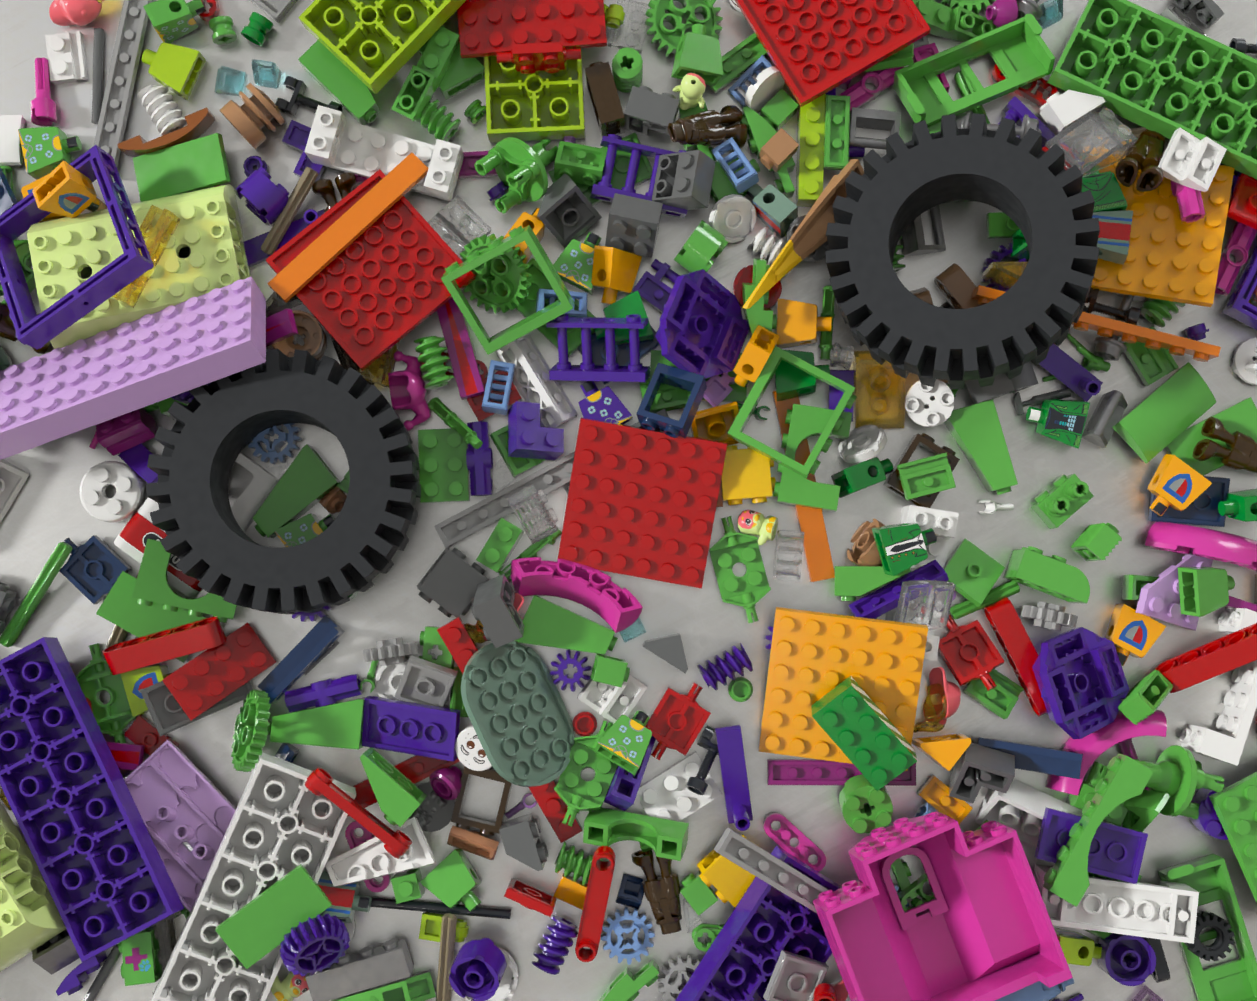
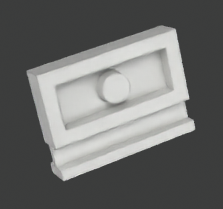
M76 31V33L66 32L45 35L50 82L57 85L78 82V80L87 81L88 73L83 34L80 31Z

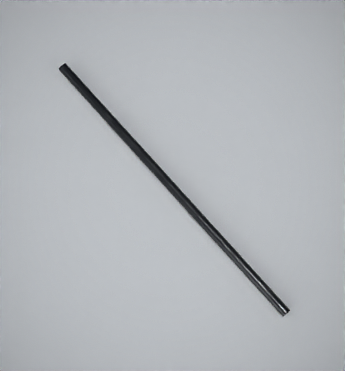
M371 897V907L502 919H510L511 909L477 906L470 912L465 905L459 904L453 908H449L444 903L414 900L397 904L396 899Z

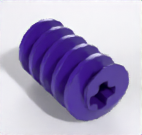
M741 643V650L736 646L731 647L732 655L724 650L723 660L718 655H715V664L706 660V669L700 664L697 665L708 688L711 686L713 689L718 690V681L726 686L727 676L732 681H735V672L744 676V667L750 672L753 671L752 663Z
M552 915L551 919L556 924H547L551 934L543 933L542 937L547 943H538V946L543 951H534L533 955L538 961H532V964L546 973L556 975L560 972L558 965L564 964L563 956H567L569 953L567 947L573 945L572 938L577 937L578 932L575 929L577 928L576 925L569 920Z

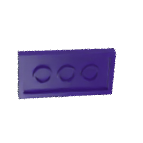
M368 696L364 699L362 746L455 761L457 759L455 744L459 735L460 710Z
M1046 807L1034 857L1056 863V855L1059 849L1067 844L1072 826L1075 823H1079L1082 816ZM1102 822L1091 842L1088 854V872L1137 884L1148 834Z

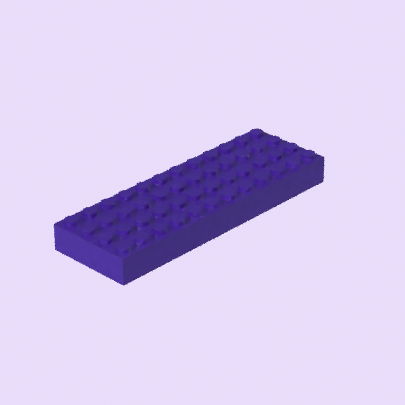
M43 637L1 659L0 785L81 962H84L183 910L184 906L58 638Z
M775 846L771 853L773 856L828 890L836 891L842 888V886L778 846ZM755 877L675 1001H766L763 996L782 950L824 963L827 962L832 954L818 914L760 878Z

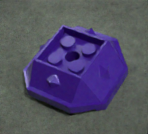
M701 269L677 277L667 303L664 304L660 325L655 337L661 346L662 356L679 369L703 375L706 379L733 371L749 332V327L746 319H743L736 296L705 270Z
M1077 627L1041 643V652L1032 668L1049 719L1059 725L1073 739H1082L1114 722L1119 712L1118 706L1122 699H1125L1129 691L1114 642L1101 638L1083 627Z

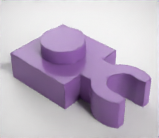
M728 372L722 373L721 377L718 375L711 377L706 382L707 388L703 398L713 407L718 406L732 392L733 389L729 385L735 384V377H730Z

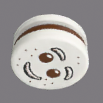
M472 723L460 732L456 739V755L460 762L471 770H487L492 765L485 754Z

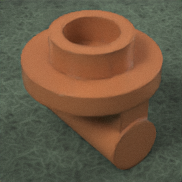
M336 486L319 503L329 513L335 514L336 512H341L347 496Z

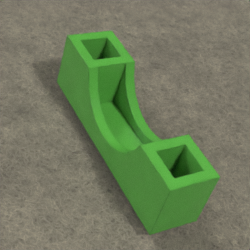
M601 807V809L589 811L584 820L583 843L610 846L619 841H638L650 846L654 850L656 857L681 861L687 846L689 823Z

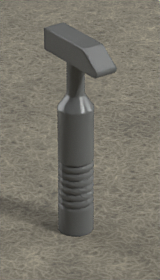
M1067 387L1033 396L1030 400L1023 402L1021 401L1020 393L1015 392L1013 401L1016 415L1024 414L1023 406L1040 405L1044 399L1059 400L1071 397V391Z

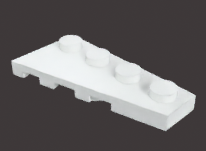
M413 817L407 820L401 827L396 826L392 828L394 832L397 830L402 831L412 841L410 848L399 859L388 853L384 848L385 843L374 837L328 861L325 866L333 886L339 887L437 864L417 818Z

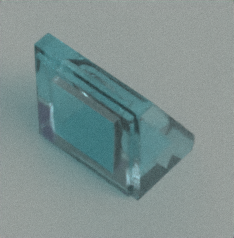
M1048 0L1040 4L1043 15L1037 21L1042 29L1053 25L1063 18V0Z
M252 60L255 84L277 89L282 72L276 63Z
M221 66L217 71L214 92L239 96L238 93L240 91L243 92L246 72Z
M640 618L625 630L620 631L624 642L646 633Z

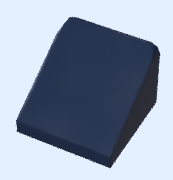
M282 743L274 757L293 763L300 751L290 743Z
M623 874L616 903L639 909L644 895L642 886L644 879Z

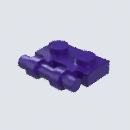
M655 259L651 267L658 272L653 276L646 271L632 289V292L638 291L641 299L662 313L672 288L661 280L666 277L675 283L680 275L671 270V266L666 262L663 264Z

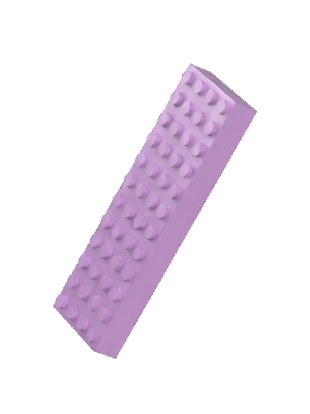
M253 278L240 279L225 287L215 288L209 293L198 297H191L180 304L170 305L159 312L146 314L138 320L122 323L111 330L101 331L95 336L84 340H77L71 345L56 348L47 354L32 357L28 361L11 365L1 370L0 460L265 363L266 298Z

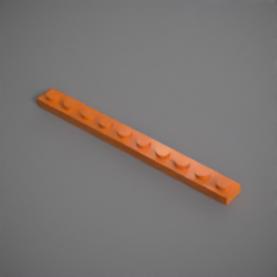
M979 285L973 290L971 299L978 300L977 303L979 305H984L1000 297L1005 291ZM1082 312L1077 323H1072L1073 328L1076 330H1095L1097 335L1103 337L1118 336L1121 337V341L1126 343L1142 342L1145 343L1147 348L1159 350L1160 347L1169 349L1170 354L1184 356V354L1192 355L1194 360L1208 362L1210 359L1219 357L1221 349L1219 346Z

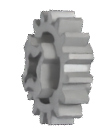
M1041 601L1038 602L1037 607L1023 605L1021 617L1034 620L1033 626L1054 631H1061L1062 626L1076 628L1078 619L1076 615L1064 613L1065 606Z
M402 637L376 641L377 648L363 650L365 662L379 660V666L406 662L405 656L419 654L417 642L403 644Z
M678 955V962L674 963L672 959H669L670 967L662 966L661 970L665 975L658 976V981L663 983L658 986V991L665 992L662 996L663 1001L676 1000L677 997L673 994L677 993L679 995L684 988L682 985V974H684L686 981H688L693 973L686 968L695 971L701 962L699 958L692 962L691 955H688L686 960H682L681 955ZM677 970L676 976L669 981L671 974Z

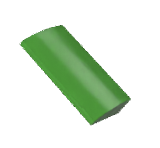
M1188 362L1112 428L1147 464L1216 403V399L1200 374Z

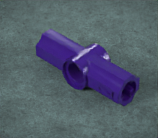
M482 421L467 423V426L472 431H475L477 437L483 442L479 449H475L471 444H468V449H466L467 469L470 471L471 496L492 495L491 469H493V454L489 441V423Z
M353 674L335 680L331 678L311 683V686L286 691L284 698L286 707L289 712H296L313 706L317 708L334 704L338 700L362 695L363 692L360 690L361 679L358 674Z

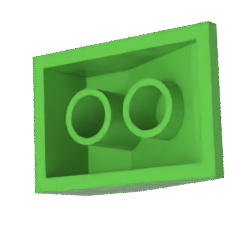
M370 747L359 758L380 809L385 814L384 818L394 826L397 824L401 827L420 806L427 795L374 748Z

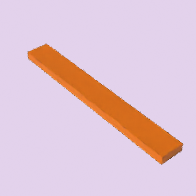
M411 152L267 283L269 287L287 303L427 175L428 167Z
M773 391L772 395L782 439L783 433L788 434L790 424H785L787 409L792 410L793 404H800L799 397L777 401L776 391ZM807 439L801 442L795 453V461L802 465L805 464L810 455ZM810 473L806 479L816 482L815 474ZM795 505L810 582L835 578L822 510Z

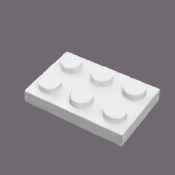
M696 751L639 787L636 797L648 816L680 822L722 795L709 773L705 779L708 787L704 795H698L686 788L689 778L697 776L703 763Z

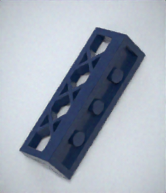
M325 615L257 686L260 690L268 693V697H270L269 704L277 703L285 695V692L289 691L345 632L329 615Z
M979 737L978 745L1014 755L1015 769L1080 779L1083 757L1081 753Z

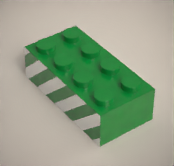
M851 676L811 706L812 717L877 791L917 762L915 749Z

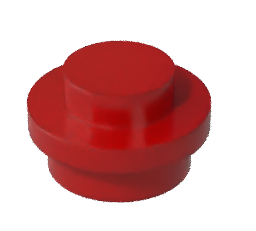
M580 712L573 719V729L580 736H590L597 728V720L589 712Z

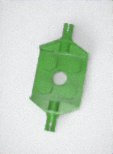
M731 516L727 517V521L726 517L721 518L725 531L724 536L709 549L722 601L742 606L746 610L748 623H752L753 619L754 622L759 621L755 604L771 590V587H769L757 542L758 538L736 532ZM735 563H743L745 565L746 573L742 577H737L733 574L732 568Z
M99 643L90 645L88 647L92 660L89 665L78 673L76 679L84 696L91 700L92 712L103 734H110V737L114 736L115 742L126 743L124 730L138 716H132L121 674H111L106 659L102 657ZM103 690L110 694V701L107 704H103L99 698Z
M603 720L597 735L574 738V745L569 755L570 762L554 787L555 792L568 806L562 821L565 825L568 822V826L572 827L576 814H579L580 811L598 810L603 805L618 765L594 750L598 741L613 725L610 722L607 725V721ZM586 768H591L595 772V777L591 781H585L581 778V772Z

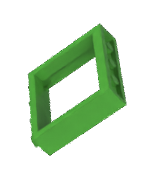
M530 225L522 228V226L514 228L509 232L510 236L504 240H501L500 237L488 243V249L482 252L478 249L466 256L467 260L461 264H458L457 261L445 268L446 272L441 277V280L488 355L570 311L574 307V300ZM525 241L559 300L489 337L455 279Z
M775 346L727 434L730 438L807 478L810 473L814 475L821 462L817 459L821 452L827 453L833 440L830 439L833 430L839 431L845 420L842 417L846 408L851 409L857 398V396L853 395L855 387ZM782 360L844 392L804 465L742 433Z

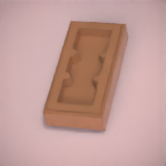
M452 825L447 844L486 859L494 860L499 842L484 837L477 831H467Z

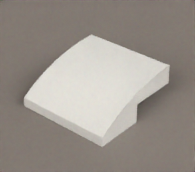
M0 115V166L22 165L24 156L18 129L25 128L26 120L23 115Z
M1178 128L1174 131L1158 167L1162 170L1164 177L1186 187L1206 192L1227 149L1208 137L1200 140L1182 128Z
M629 674L627 682L623 681L622 688L596 682L590 678L577 698L614 724L621 715L629 716L648 687L631 674Z

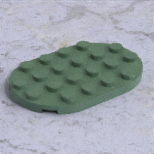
M516 641L495 648L493 643H490L477 650L465 666L461 681V695L465 710L490 764L505 780L522 787L540 786L555 780L563 773L570 762L571 745H574V729L570 715L556 685L553 683V678L546 664L530 647L526 648L516 643Z

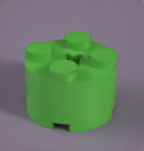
M702 220L674 258V261L689 272L701 269L708 272L714 263L711 260L712 256L717 258L728 244L725 240L726 237Z
M863 774L856 775L846 781L845 786L839 793V804L846 823L859 834L870 833L873 829L888 826L892 820L893 804L886 787L884 786L877 791Z

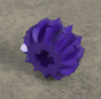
M566 650L567 659L559 653L557 658L561 663L551 662V665L557 667L558 670L550 671V675H559L553 683L556 685L562 680L564 683L561 686V690L563 691L567 688L568 683L572 692L576 690L575 682H577L579 687L583 688L585 684L580 678L590 680V676L583 673V671H590L592 667L589 665L583 667L582 664L588 658L586 656L579 661L580 651H576L574 658H571V651ZM568 664H573V668L577 667L578 672H575L573 677H568L569 673L566 675L564 669L568 668Z

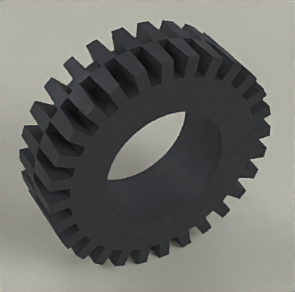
M972 113L969 129H958L955 114L943 115L941 131L930 134L926 121L923 120L913 124L911 141L904 143L898 132L886 138L885 156L881 157L873 149L863 157L864 174L861 176L851 171L846 178L847 197L844 198L837 195L832 206L835 223H828L826 231L829 251H825L830 275L829 280L845 324L848 323L852 335L860 346L865 344L869 349L871 357L882 365L885 360L891 363L894 373L905 379L911 372L918 375L922 385L934 387L936 379L947 380L950 389H963L965 380L978 379L980 387L993 385L996 375L1006 373L1008 379H1012L1021 375L1025 363L1032 361L1036 366L1046 359L1050 346L1055 344L1059 347L1067 338L1071 324L1073 322L1077 323L1080 318L1086 298L1090 293L1100 248L1097 247L1100 232L1099 218H1092L1095 201L1091 190L1081 191L1083 175L1078 167L1074 165L1065 170V152L1057 144H1054L1047 152H1044L1042 150V134L1031 127L1023 139L1016 137L1015 121L1002 117L997 131L987 130L986 115ZM968 200L993 206L1009 216L1019 227L1026 240L1030 256L1024 272L1007 292L995 300L978 307L948 309L931 305L919 299L901 283L893 269L895 249L906 228L919 215L937 205L951 201Z
M279 349L266 350L265 363L213 381L208 386L202 385L189 390L194 399L187 406L174 401L167 411L176 419L173 428L168 430L159 426L154 437L164 446L162 456L149 454L147 467L158 474V482L146 483L147 497L159 505V510L150 512L153 525L166 532L167 536L160 540L166 552L179 557L181 561L176 566L185 575L198 579L200 581L198 583L199 587L208 593L223 597L224 601L254 610L278 614H295V612L314 613L323 611L324 606H339L350 601L349 596L356 591H367L374 585L371 581L379 573L386 574L394 565L391 560L397 550L404 551L409 542L406 535L409 525H415L418 517L415 501L416 497L421 498V484L417 479V470H420L419 461L411 445L413 441L409 432L401 422L396 411L374 385L371 386L359 372L351 367L346 370L335 359L323 355L320 361L304 350L295 349L294 357H288ZM303 423L327 430L335 435L341 443L349 465V490L341 512L324 532L305 543L283 548L265 547L257 544L240 528L230 507L228 494L229 478L238 455L259 433L273 426Z

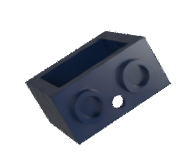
M658 363L636 414L641 426L651 431L655 429L663 431L666 435L677 438L678 435L686 438L707 388L705 377ZM661 383L691 391L679 421L649 412Z

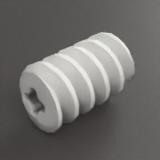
M148 85L138 92V98L142 100V105L146 108L148 115L151 116V120L156 125V129L161 133V136L183 128L187 124L186 119L181 117L182 111L176 109L178 104L172 101L173 95L167 93L168 87L166 85Z
M766 226L757 233L746 250L754 246L752 254L756 255L761 252L760 259L769 258L767 265L771 266L784 248L782 247L784 239L781 238L778 241H774L776 233L773 232L768 236L769 227ZM789 271L783 278H786L791 271Z

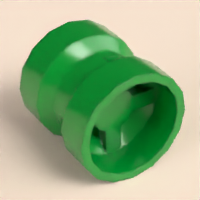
M252 12L249 17L250 22L248 26H244L241 35L250 42L262 46L266 40V33L270 32L274 25L266 17Z

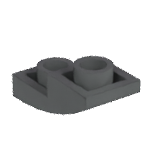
M1175 0L1177 7L1182 9L1185 14L1194 9L1199 21L1204 23L1207 28L1215 24L1225 14L1213 0Z

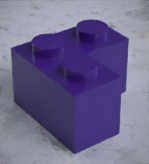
M516 401L508 409V457L556 460L564 453V429L540 427V403Z

